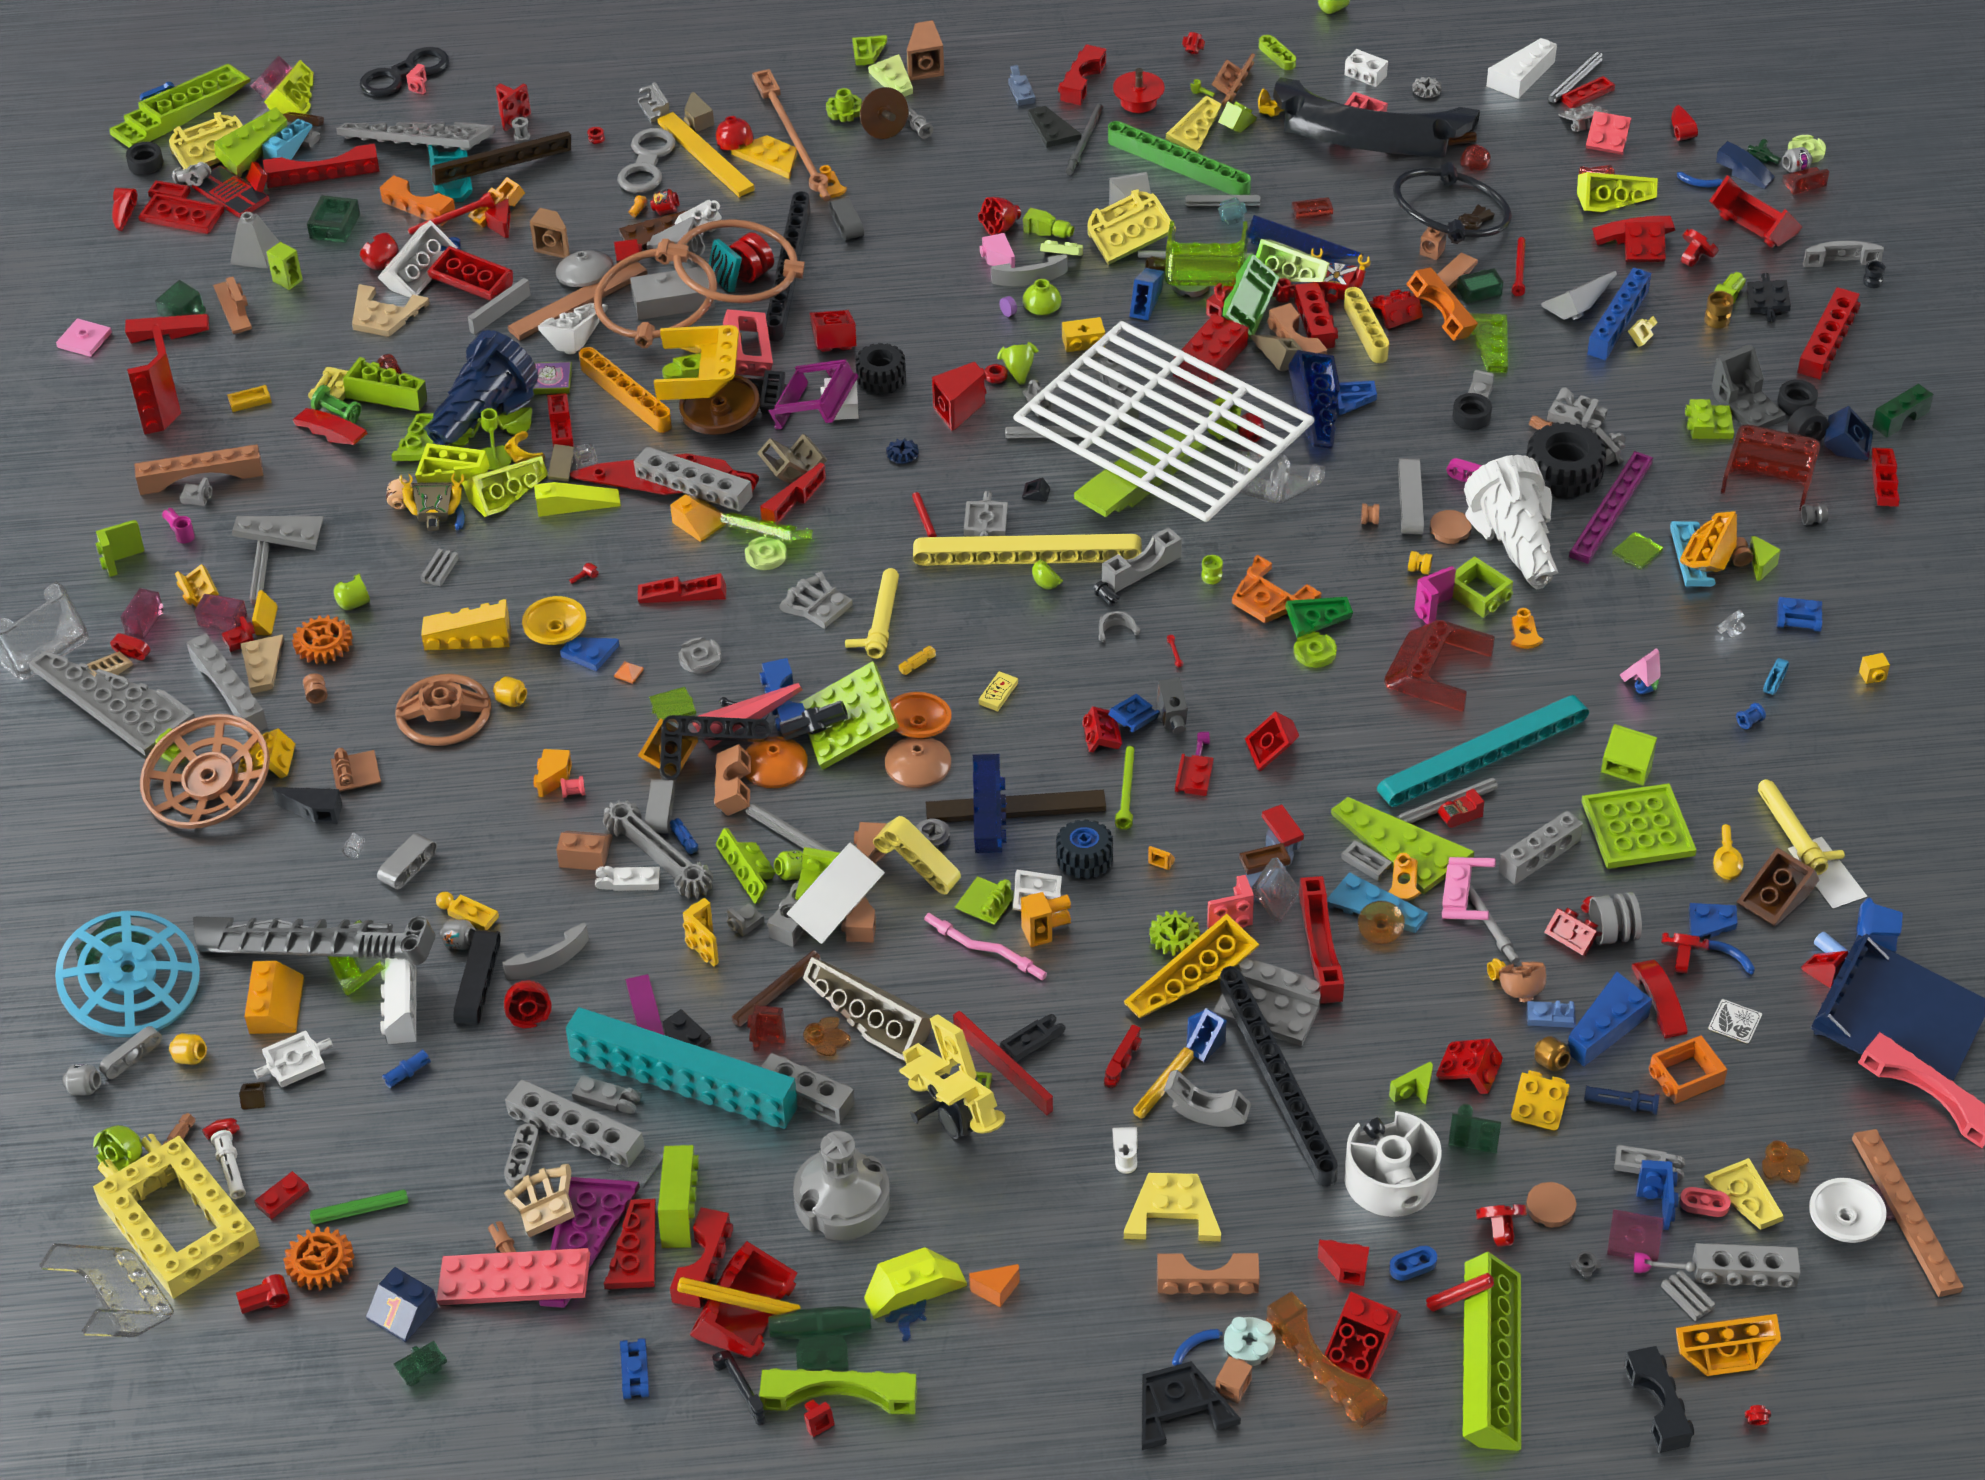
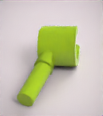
M1194 79V84L1190 83L1192 93L1198 94L1201 92L1211 97L1215 96L1214 92L1201 87L1199 79Z

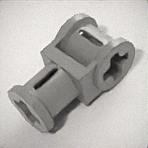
M198 162L195 165H190L187 169L175 168L172 178L176 184L182 185L186 182L187 185L200 186L203 183V179L209 177L212 171L206 163Z

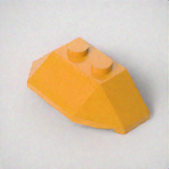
M1736 511L1715 513L1711 517L1712 520L1706 522L1694 532L1680 558V562L1688 567L1704 572L1724 570L1737 545Z
M1777 1314L1742 1317L1676 1328L1679 1353L1705 1376L1758 1369L1774 1347L1781 1341Z

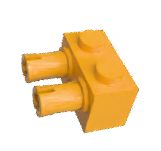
M1043 892L1021 898V927L1030 947L1052 942V928L1071 924L1070 913L1067 910L1071 909V902L1067 894L1049 900Z

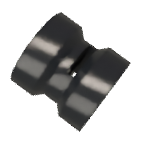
M1879 261L1868 262L1865 268L1863 284L1869 288L1880 287L1886 269L1885 265Z

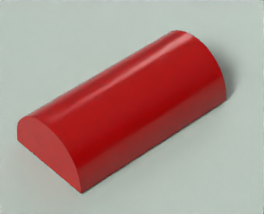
M448 246L427 271L432 279L489 301L510 288L513 283V272L511 269Z

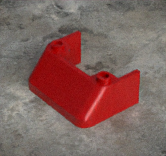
M1728 175L1709 200L1720 212L1719 216L1726 221L1731 219L1765 239L1764 243L1771 248L1781 246L1797 235L1802 229V226L1786 209L1782 213L1743 191Z

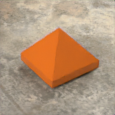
M624 661L615 673L614 678L633 684L644 669Z

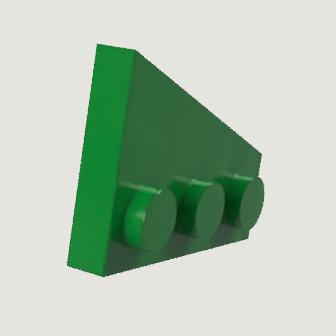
M1347 597L1287 601L1285 605L1297 638L1350 619L1353 614Z

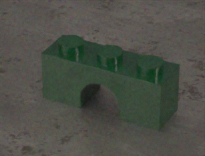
M1918 383L1878 407L1875 411L1872 427L1888 438L1901 430L1907 416L1916 421L1929 413L1934 394Z

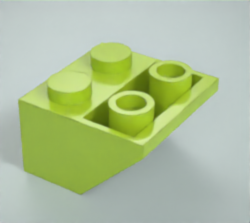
M1614 724L1603 756L1601 772L1644 786L1652 769L1657 737Z

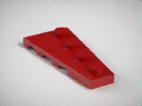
M656 1199L630 1200L622 1225V1233L618 1237L616 1251L609 1265L610 1270L604 1281V1289L655 1287Z

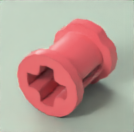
M583 776L570 780L561 778L563 798H567V795H585Z

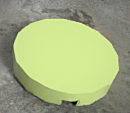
M1799 135L1792 138L1787 150L1804 147L1811 153L1812 163H1815L1824 158L1826 144L1819 138L1818 140L1813 139L1814 136Z
M770 536L753 539L749 542V546L745 548L746 562L758 570L775 569L786 560V545L782 540L778 538L775 540Z

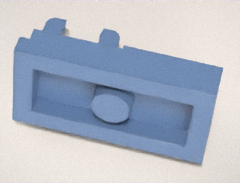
M1528 1001L1527 1024L1528 1026L1575 1028L1574 1002L1570 1001L1569 1004L1560 1003V1001L1555 1003Z

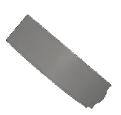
M1178 1070L1169 1073L1164 1089L1174 1100L1172 1108L1178 1113L1195 1122L1216 1127H1229L1246 1123L1252 1104L1237 1089L1221 1094L1200 1090Z

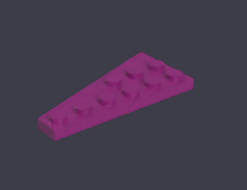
M571 1177L568 1195L575 1217L555 1226L550 1250L588 1248L590 1251V1268L628 1208L630 1200H633L640 1188L639 1182ZM571 1298L539 1300L540 1306L565 1308Z

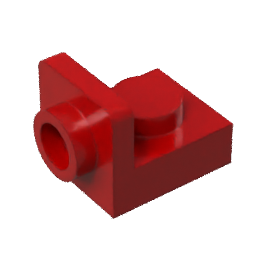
M244 616L239 617L241 626L221 633L222 639L230 652L241 649L240 643L254 641L252 635L255 634L254 627L251 622L247 623Z

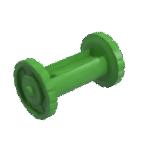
M326 385L318 387L311 399V407L313 409L320 410L324 407L354 424L362 410L361 404L356 401L349 405L330 395V388Z

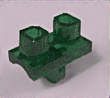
M432 1341L420 1349L417 1346L412 1347L411 1354L393 1364L405 1384L412 1387L419 1383L420 1378L424 1375L440 1371L442 1365L447 1363V1359L439 1350L435 1341Z

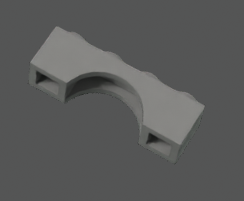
M1168 527L1153 535L1146 549L1135 558L1126 560L1119 554L1102 563V581L1107 582L1108 587L1115 593L1180 558L1182 538Z

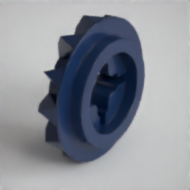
M906 438L903 440L896 439L895 442H890L889 446L886 447L887 457L895 463H909L915 460L919 454L918 444H914L913 440L907 441Z

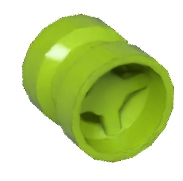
M1207 555L1202 559L1201 578L1205 583L1217 584L1222 580V558L1217 555Z

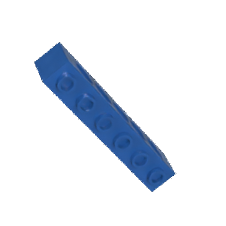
M1632 268L1591 333L1587 355L1603 360L1608 358L1649 292L1652 273Z

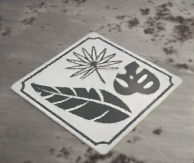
M1722 999L1708 1029L1748 1044L1762 1013Z

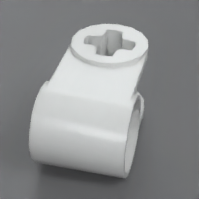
M1137 1127L1112 1128L1116 1169L1124 1174L1132 1173L1137 1168Z

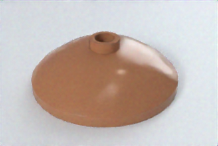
M907 737L897 741L889 748L885 756V768L888 775L898 784L912 788H923L934 785L945 778L951 768V755L947 747L934 738Z

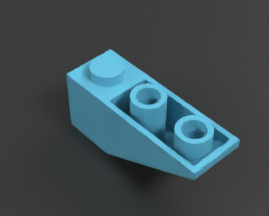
M296 119L263 143L264 160L279 157L292 160L313 127L312 124Z

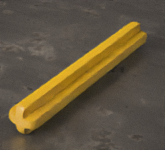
M1185 1047L1180 1051L1133 1108L1135 1116H1138L1140 1119L1145 1118L1165 1093L1164 1089L1169 1073L1174 1070L1182 1073L1194 1058L1192 1050Z

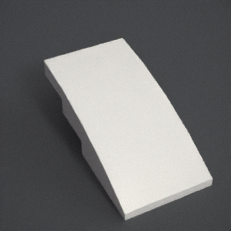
M850 842L787 912V915L819 943L823 944L885 872Z

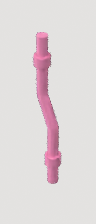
M928 913L924 918L926 922L936 927L939 933L944 936H950L969 949L999 953L1018 965V969L1021 971L1029 972L1040 980H1044L1047 972L1035 966L1032 960L1019 956L1002 944L972 940L953 928V924L946 920L942 921L931 913Z

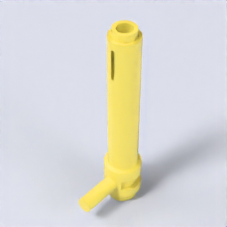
M888 568L883 572L872 628L868 632V637L863 639H846V648L865 647L867 655L874 659H879L886 653L889 640L888 629L899 580V574L895 569Z
M1765 779L1759 783V794L1794 845L1801 862L1813 868L1817 875H1820L1827 870L1828 860L1844 858L1843 850L1822 852L1818 844L1812 841L1773 781Z

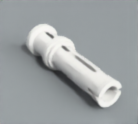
M221 1130L211 1136V1143L217 1151L215 1154L216 1160L222 1164L230 1197L232 1199H240L245 1196L246 1191L236 1163L238 1153L232 1145V1133L227 1130Z

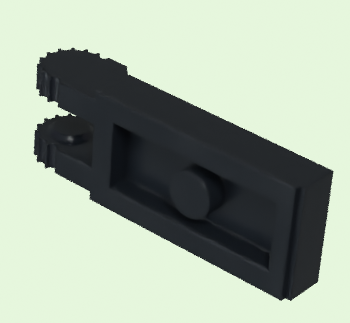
M1049 1014L1040 1020H1035L1001 1041L1000 1048L1017 1062L1052 1039L1061 1036L1066 1026L1063 1023L1054 1025L1057 1017L1054 1014Z

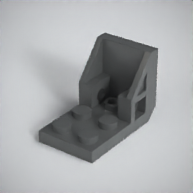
M1749 344L1717 357L1712 390L1715 399L1722 405H1730L1731 414L1753 434L1785 421L1786 414L1762 392L1763 374L1756 350Z

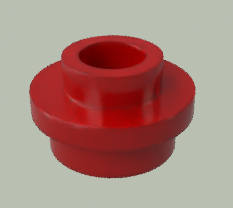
M1753 1405L1749 1407L1750 1410L1745 1411V1418L1748 1419V1424L1760 1426L1769 1423L1771 1411L1765 1409V1406Z

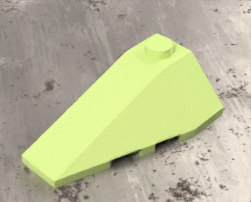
M1261 239L1256 254L1260 261L1280 277L1279 279L1286 278L1290 282H1324L1330 264L1327 261L1285 244L1267 239Z

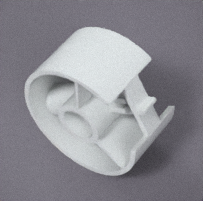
M1399 1111L1395 1112L1394 1122L1384 1125V1135L1378 1133L1380 1137L1378 1140L1370 1138L1365 1131L1360 1132L1361 1126L1357 1123L1350 1132L1346 1149L1344 1181L1350 1196L1364 1209L1382 1216H1406L1424 1208L1434 1197L1438 1185L1442 1150L1435 1131L1420 1118ZM1373 1140H1374V1144H1375V1145H1369V1144H1363V1143H1367V1142H1370V1141H1373ZM1417 1152L1431 1166V1171L1419 1180H1416L1410 1169V1159Z

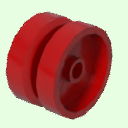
M749 232L728 246L742 257L738 278L744 282H753L774 265V255L770 246L756 233Z

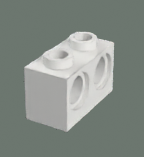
M1356 49L1345 60L1344 75L1377 87L1387 77L1388 61Z

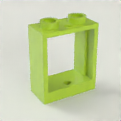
M1474 556L1456 570L1452 597L1484 618L1489 613L1496 611L1502 603L1510 600L1513 595V581ZM1478 577L1495 588V590L1486 597H1483L1468 587L1467 584Z

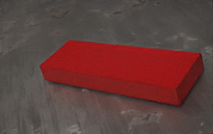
M1602 76L1561 95L1560 101L1570 108H1577L1614 91L1615 84Z

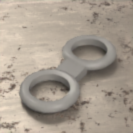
M649 128L637 133L632 139L631 147L638 154L636 163L627 165L618 174L620 187L628 192L645 193L658 187L662 181V173L656 167L658 158L667 155L675 147V138L670 132L660 128ZM648 137H661L667 141L664 147L656 150L644 149L639 145L642 140ZM636 171H647L654 176L650 182L642 185H635L626 181V177Z

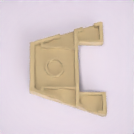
M359 284L352 327L356 331L390 337L406 324L405 320L410 316L415 317L419 314L418 310L420 308L429 306V298L412 295L405 307H400L394 304L372 301L376 295V288Z

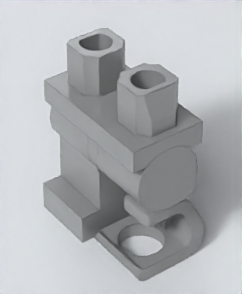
M1562 388L1548 411L1547 422H1559V424L1570 422L1573 425L1577 423L1582 425L1583 428H1590L1593 431L1592 433H1595V430L1601 428V423L1605 421L1608 409L1598 406L1599 400L1595 398L1591 400L1586 396L1580 395L1575 400L1573 393L1568 388Z

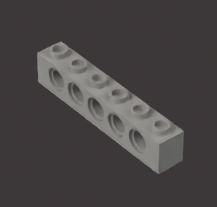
M646 447L633 461L636 477L739 512L753 497L751 481L650 447Z
M522 1079L505 1099L508 1114L513 1119H520L526 1123L533 1124L537 1129L540 1128L547 1131L556 1138L560 1137L576 1147L580 1146L589 1150L596 1156L601 1155L610 1159L616 1165L621 1164L629 1168L645 1147L642 1132Z

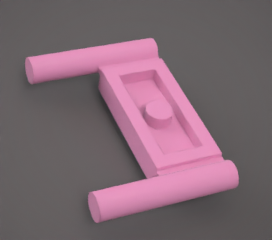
M1449 857L1442 903V919L1489 920V911L1467 910L1472 867H1495V858Z

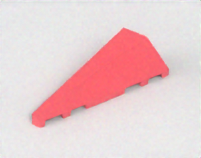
M799 683L699 716L761 719L803 689ZM692 723L695 729L699 732V725L697 723ZM712 724L710 730L714 734H719L722 732V727L719 724ZM735 725V726H733V727H732L733 732L737 731V730L740 729L742 726H741V725ZM704 740L709 749L721 742L720 740Z

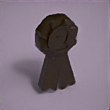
M1478 204L1472 214L1464 213L1459 216L1458 220H1461L1465 229L1478 230L1481 228V222L1493 219L1495 213L1491 212L1490 209L1486 210V207H1481Z

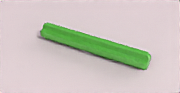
M405 1189L311 1210L310 1218L312 1224H319L408 1203V1196Z

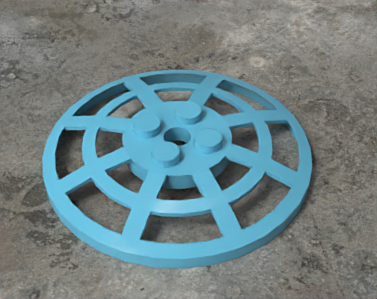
M119 911L98 916L86 922L68 938L60 951L56 963L55 978L57 992L62 1004L79 1023L100 1034L131 1038L148 1026H152L159 1031L171 1025L183 1015L196 995L199 985L200 967L193 944L187 935L176 925L151 913ZM131 917L152 920L165 925L167 928L158 934L148 928L131 925ZM121 918V926L107 929L95 937L86 932L88 928L100 922ZM122 932L121 943L110 947L101 941L109 935ZM131 932L142 933L152 937V939L145 945L132 942ZM176 933L187 946L192 963L178 962L174 949L166 939ZM79 938L87 944L80 954L77 967L63 969L66 953L73 941ZM161 944L167 951L170 961H156L151 951ZM93 947L103 953L99 964L85 965L86 958ZM124 965H132L134 970L124 972L121 968ZM157 970H171L169 979L162 989L154 982ZM178 971L192 972L189 989L183 1000L178 1004L169 995L176 983ZM99 973L103 984L94 992L89 986L85 975ZM78 976L80 986L89 998L80 1009L69 997L63 979ZM146 989L155 995L147 1001L134 1004V995ZM109 991L124 995V1005L104 1000L103 997ZM161 1001L171 1010L167 1015L156 1021L135 1026L134 1012L149 1009ZM96 1005L110 1011L125 1013V1026L104 1024L92 1019L88 1014Z

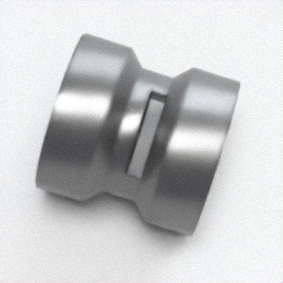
M1822 502L1814 506L1811 504L1802 505L1801 517L1803 524L1812 525L1814 522L1819 524L1827 523L1828 509L1826 504Z

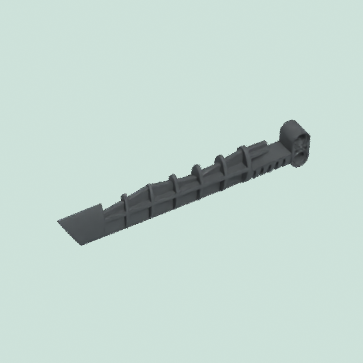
M421 915L413 917L408 922L404 933H393L392 923H374L372 920L350 924V920L344 919L337 927L327 928L326 920L320 919L315 927L311 928L303 926V919H297L294 923L279 918L257 922L256 918H251L247 924L232 926L233 917H193L194 935L198 952L373 957L375 959L381 957L382 959H406L411 965H420L426 961L436 936L428 920Z

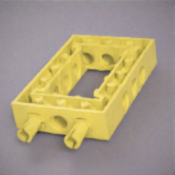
M148 1134L151 1142L146 1136L141 1141L142 1146L149 1152L147 1155L120 1171L113 1164L112 1160H105L108 1167L102 1161L98 1166V1170L106 1179L93 1186L101 1207L174 1299L260 1245L255 1228L180 1136L161 1145L154 1134ZM175 1178H178L181 1188L183 1190L186 1189L191 1195L193 1203L200 1206L205 1218L208 1221L211 1220L216 1226V1229L178 1252L174 1250L137 1203L139 1200L146 1199L145 1196L160 1187H166L167 1183Z

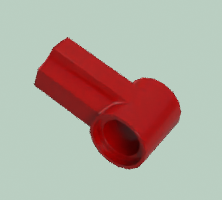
M280 1274L270 1275L262 1281V1284L236 1292L242 1314L268 1305L271 1308H279L285 1306L290 1300L285 1279Z

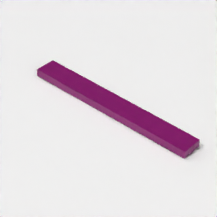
M1636 451L1633 452L1570 550V558L1589 564L1652 465L1653 457Z

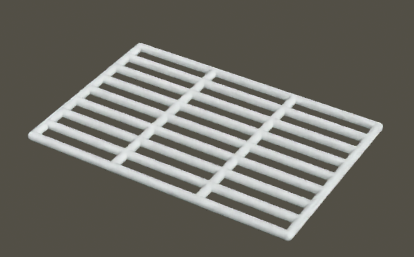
M1120 321L1014 415V420L1204 522H1208L1315 421L1314 417L1124 321ZM1124 330L1176 358L1168 362L1116 335ZM1110 341L1163 369L1156 374L1104 346ZM1099 353L1150 381L1143 386L1091 359V357ZM1185 361L1239 389L1234 394H1231L1178 366ZM1085 364L1137 391V393L1129 397L1078 369ZM1170 373H1173L1226 401L1221 406H1218L1165 378ZM1073 376L1125 404L1116 409L1064 381ZM1159 384L1213 413L1208 418H1205L1152 389ZM1058 387L1111 416L1106 421H1103L1052 394V392ZM1246 393H1249L1303 422L1296 427L1241 398ZM1144 396H1147L1200 425L1193 430L1139 401ZM1046 399L1098 428L1090 433L1038 404ZM1236 405L1290 434L1283 439L1228 411V409ZM1131 408H1134L1187 437L1180 442L1126 413ZM1030 411H1033L1079 435L1084 440L1077 445L1025 416ZM1222 416L1277 446L1270 451L1215 423V421ZM1120 419L1174 449L1166 454L1113 426V424ZM1209 428L1264 458L1259 463H1256L1202 435V433ZM1107 431L1161 461L1153 466L1100 438V436ZM1196 440L1252 470L1243 475L1189 447V445ZM1094 443L1148 473L1139 478L1090 452L1087 448ZM1183 452L1238 481V483L1231 488L1176 459V457ZM1167 465H1171L1223 492L1225 495L1217 500L1162 470ZM1156 476L1212 507L1207 512H1203L1149 482Z

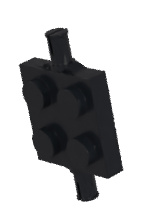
M1765 273L1761 275L1762 281L1747 282L1750 314H1767L1768 322H1771V317L1772 322H1775L1776 313L1790 312L1791 304L1787 280L1770 281L1769 273H1766V277Z

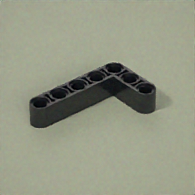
M667 716L663 720L661 727L660 776L663 780H676L681 770L682 739L763 742L769 737L771 726L769 722L763 719ZM668 722H675L678 729L675 732H670L666 729V724ZM690 723H697L700 731L692 733L689 731L688 725ZM712 724H719L722 727V732L714 734L710 730V726ZM741 725L744 728V733L737 735L733 732L732 727ZM763 726L766 729V734L764 736L757 735L755 727ZM667 744H674L677 747V751L674 754L667 753L665 750ZM666 766H673L676 769V774L673 776L666 775L664 772Z

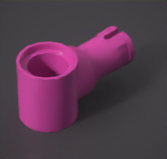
M168 508V511L164 510L162 517L170 524L177 542L186 544L193 541L195 534L190 518L179 516L173 508Z

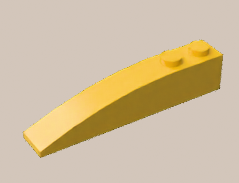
M1225 914L1124 1000V1004L1136 1016L1142 1018L1219 979L1223 968L1238 965L1259 947V944L1228 914Z

